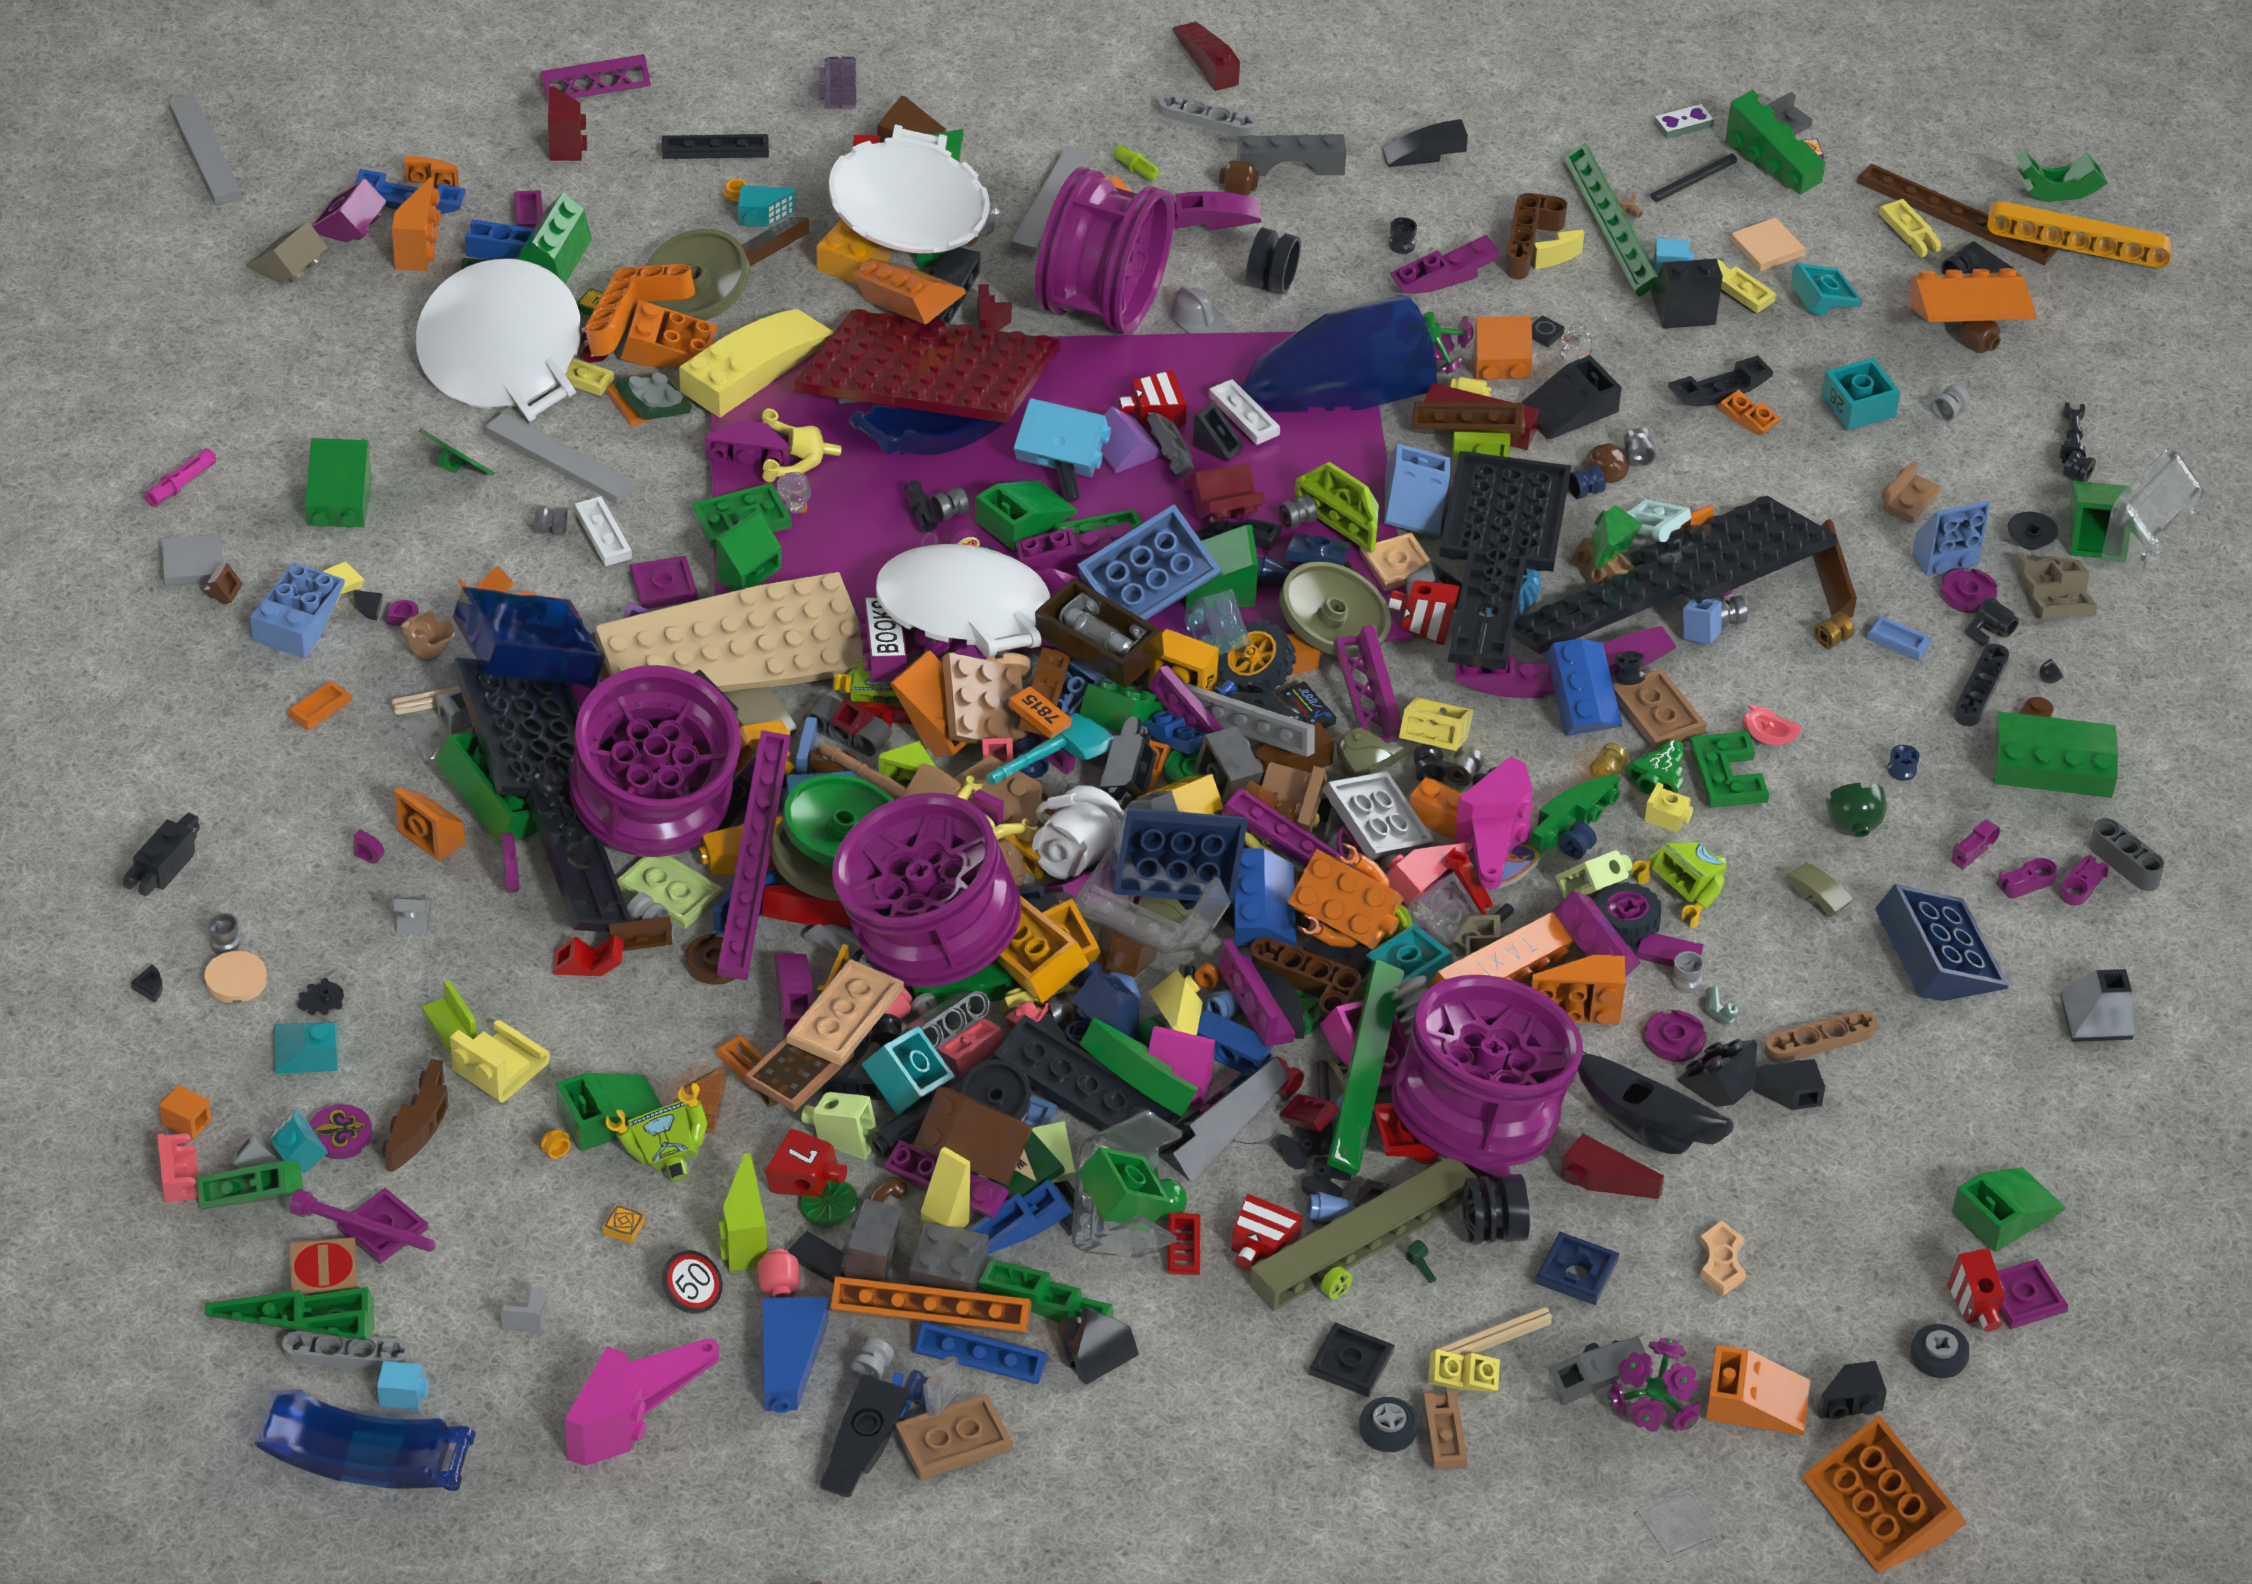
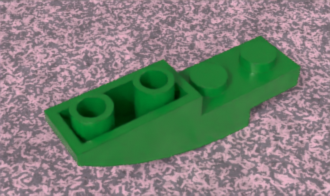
M1613 774L1583 782L1550 800L1539 810L1538 825L1532 831L1530 847L1536 849L1540 857L1547 849L1552 850L1559 838L1565 832H1569L1570 827L1575 822H1584L1587 825L1591 822H1597L1603 810L1608 805L1613 806L1620 796V790H1618L1620 776Z
M996 962L965 979L951 984L935 987H912V1002L921 994L932 993L937 999V1005H939L955 993L980 991L988 997L989 1003L1003 1000L1006 997L1005 994L1012 990V986L1019 983Z

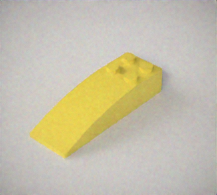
M799 309L780 312L762 318L718 340L679 367L680 392L721 418L820 350L833 334V331Z

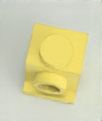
M1657 783L1647 801L1645 822L1678 833L1682 824H1688L1693 813V807L1690 806L1691 798L1663 789V784Z

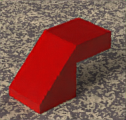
M613 935L597 947L592 948L575 936L555 950L552 973L554 975L603 976L622 963L624 940Z

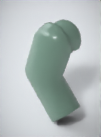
M1709 987L1705 990L1706 1012L1722 1024L1732 1023L1734 1018L1738 1016L1737 1007L1734 1005L1731 1008V1003L1721 1004V991L1718 987Z

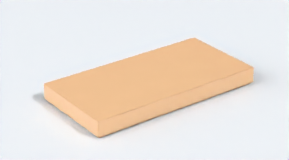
M849 959L787 1034V1043L842 1066L902 992L904 981Z

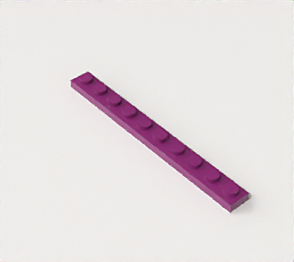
M761 730L717 976L748 980L791 735Z

